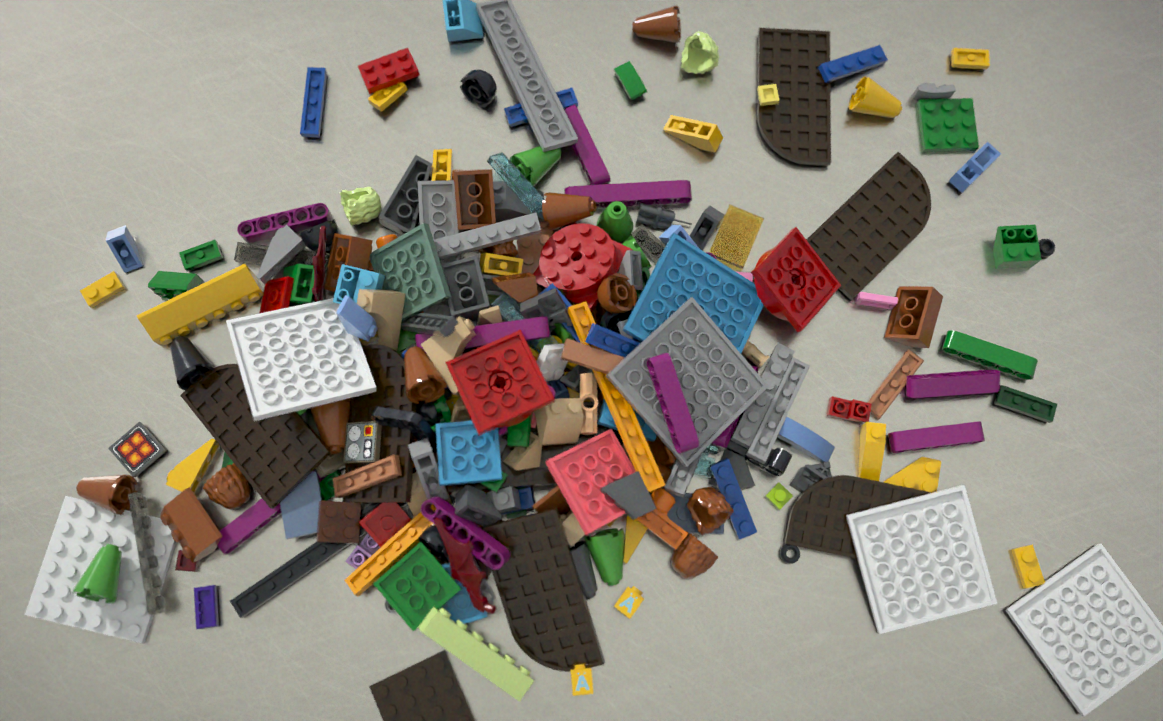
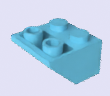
M442 0L448 42L484 38L482 21L476 10V4L478 3L470 0Z
M342 264L333 302L341 304L346 295L357 303L359 289L382 290L385 275Z

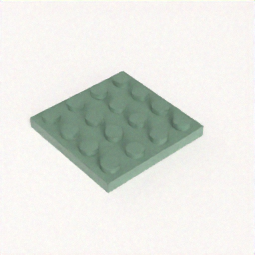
M423 223L370 254L374 272L385 275L382 290L405 293L402 321L451 297L429 224Z

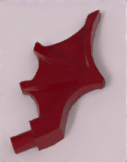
M321 226L318 252L316 256H313L314 287L312 288V293L314 294L315 302L322 301L324 298L326 281V226Z
M438 517L434 518L435 525L449 557L451 577L464 585L474 608L481 612L486 611L494 614L496 606L489 604L488 598L484 597L481 593V581L485 577V572H480L473 560L472 551L474 547L472 541L469 540L467 544L459 542L449 534L443 520Z

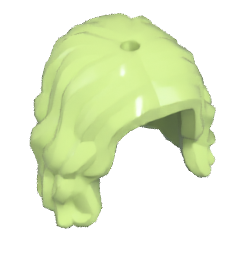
M696 32L693 36L686 38L682 52L681 68L687 73L704 74L705 71L709 72L718 66L719 48L707 33Z
M371 187L356 188L353 191L342 190L340 192L341 204L351 225L362 222L367 223L380 214V196Z

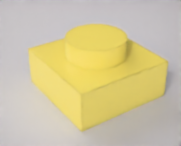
M776 84L758 86L757 92L760 106L779 103Z

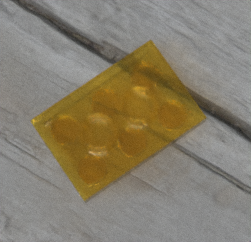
M729 205L709 253L714 254L719 260L743 269L764 218Z

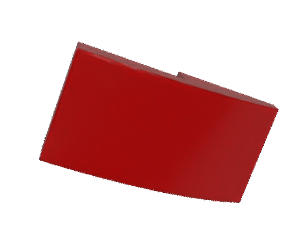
M832 396L829 400L827 416L866 423L869 422L872 404Z

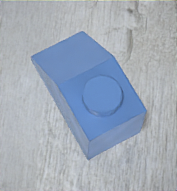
M126 225L107 232L106 242L124 273L143 266L136 243Z

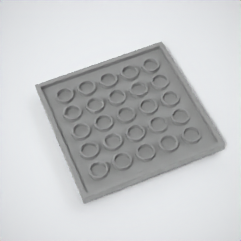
M693 297L680 306L606 375L609 381L684 467L693 462L769 387ZM663 353H668L672 359L699 439L698 448L678 454L674 448L647 367L648 358Z

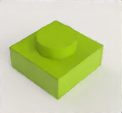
M778 482L764 497L775 508L780 510L793 495Z

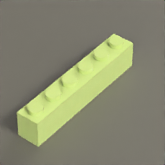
M433 607L418 627L420 631L520 702L534 682L529 676L531 672L522 665L519 668L515 666V660L507 654L504 657L498 653L499 649L492 643L488 645L483 643L482 640L484 638L475 631L472 634L466 630L468 626L460 620L454 622L450 619L451 614L442 607L440 610Z

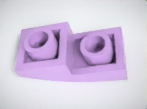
M367 533L345 562L357 569L381 547Z

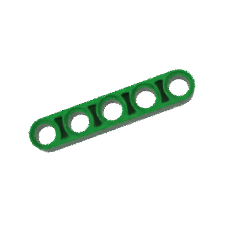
M953 330L947 331L942 348L944 352L1026 380L1034 378L1038 362L1034 357Z

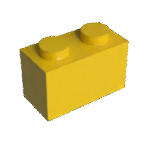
M490 253L481 254L480 268L484 274L506 276L522 273L523 259Z

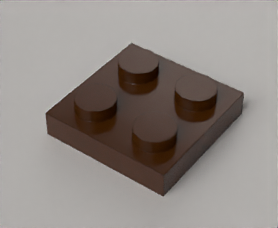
M319 501L316 542L358 544L361 503Z

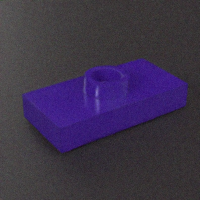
M216 585L194 588L196 629L219 626Z

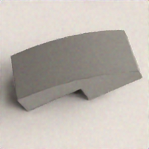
M934 82L930 84L922 83L916 87L912 97L917 100L950 99L956 88L954 84L948 86L944 84L936 88Z

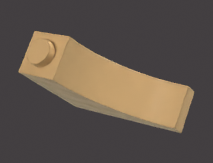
M359 289L357 304L375 319L378 327V345H384L397 351L405 293L393 290Z
M459 316L456 319L459 323L455 326V331L447 337L433 335L421 344L454 395L460 394L445 362L461 356L468 342L476 335L473 331L475 326L470 319Z

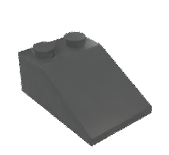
M493 181L496 223L532 213H537L539 222H544L542 213L544 192L508 181Z
M477 255L442 264L441 266L451 295L447 299L451 316H454L456 319L460 316L470 319L471 322L478 320L479 311L491 308Z

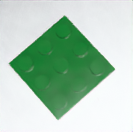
M973 98L919 99L917 107L923 152L978 150L979 143Z
M422 542L416 545L373 583L413 632L418 629L433 607L439 610L462 589Z

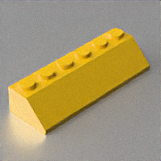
M243 264L136 316L154 342L159 345H166L178 336H185L195 328L206 326L213 319H220L232 310L241 309L248 302L259 300L263 296V289L256 275L246 264Z

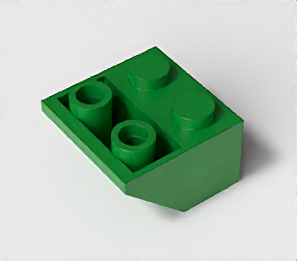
M1036 225L997 227L993 248L995 269L1033 267L1041 261Z
M296 264L285 267L283 277L289 276L294 278L289 306L315 302V297L312 293V288L314 287L313 265Z
M158 271L148 283V288L154 294L160 296L162 300L168 301L201 285L203 279L197 274Z

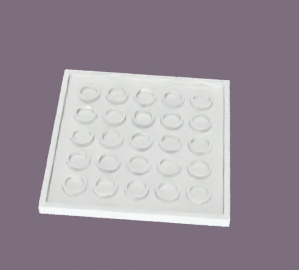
M333 298L226 320L254 421L376 392V385L359 338L346 332L336 314L340 304L334 303Z
M965 485L846 515L879 634L998 604Z
M65 496L25 615L138 643H145L176 546V542L171 535L172 531L168 525L165 526L162 523L161 518L124 510L123 515L114 514L90 501ZM107 544L118 546L119 551L122 552L116 602L114 604L105 603L106 599L96 602L81 598L76 595L77 593L73 594L74 587L99 549L106 547Z
M1097 544L1046 580L1044 584L1039 585L1005 610L1081 716H1086L1163 659V625L1102 544Z

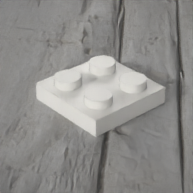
M565 343L544 345L536 362L546 381L559 380L563 375L564 368L568 362L561 359Z

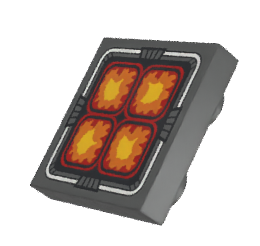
M138 422L108 448L133 477H137L166 452L164 447L141 422Z

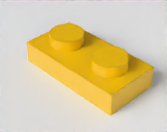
M953 48L951 51L952 68L988 69L990 66L989 50Z
M401 82L379 90L368 98L369 104L382 112L405 93L407 87Z
M113 271L83 288L80 292L88 306L93 308L124 290L125 287L117 273Z
M1033 545L1011 549L1023 589L1044 584L1045 581Z

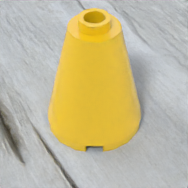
M866 76L860 79L855 87L858 90L855 95H851L849 101V109L858 113L894 118L902 111L900 100Z

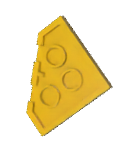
M922 456L885 480L884 483L932 493L937 492L941 461Z

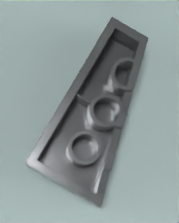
M415 155L378 217L381 225L400 235L417 227L419 220L418 181H430L432 163Z

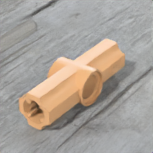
M593 373L580 374V400L584 417L580 434L594 435L597 434V380ZM591 400L594 406L586 408L583 405V401Z

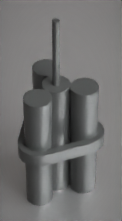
M643 203L639 205L636 222L651 225L652 228L659 227L663 229H668L673 221L692 225V223L675 219L676 213L674 211L663 209L659 205L656 207Z

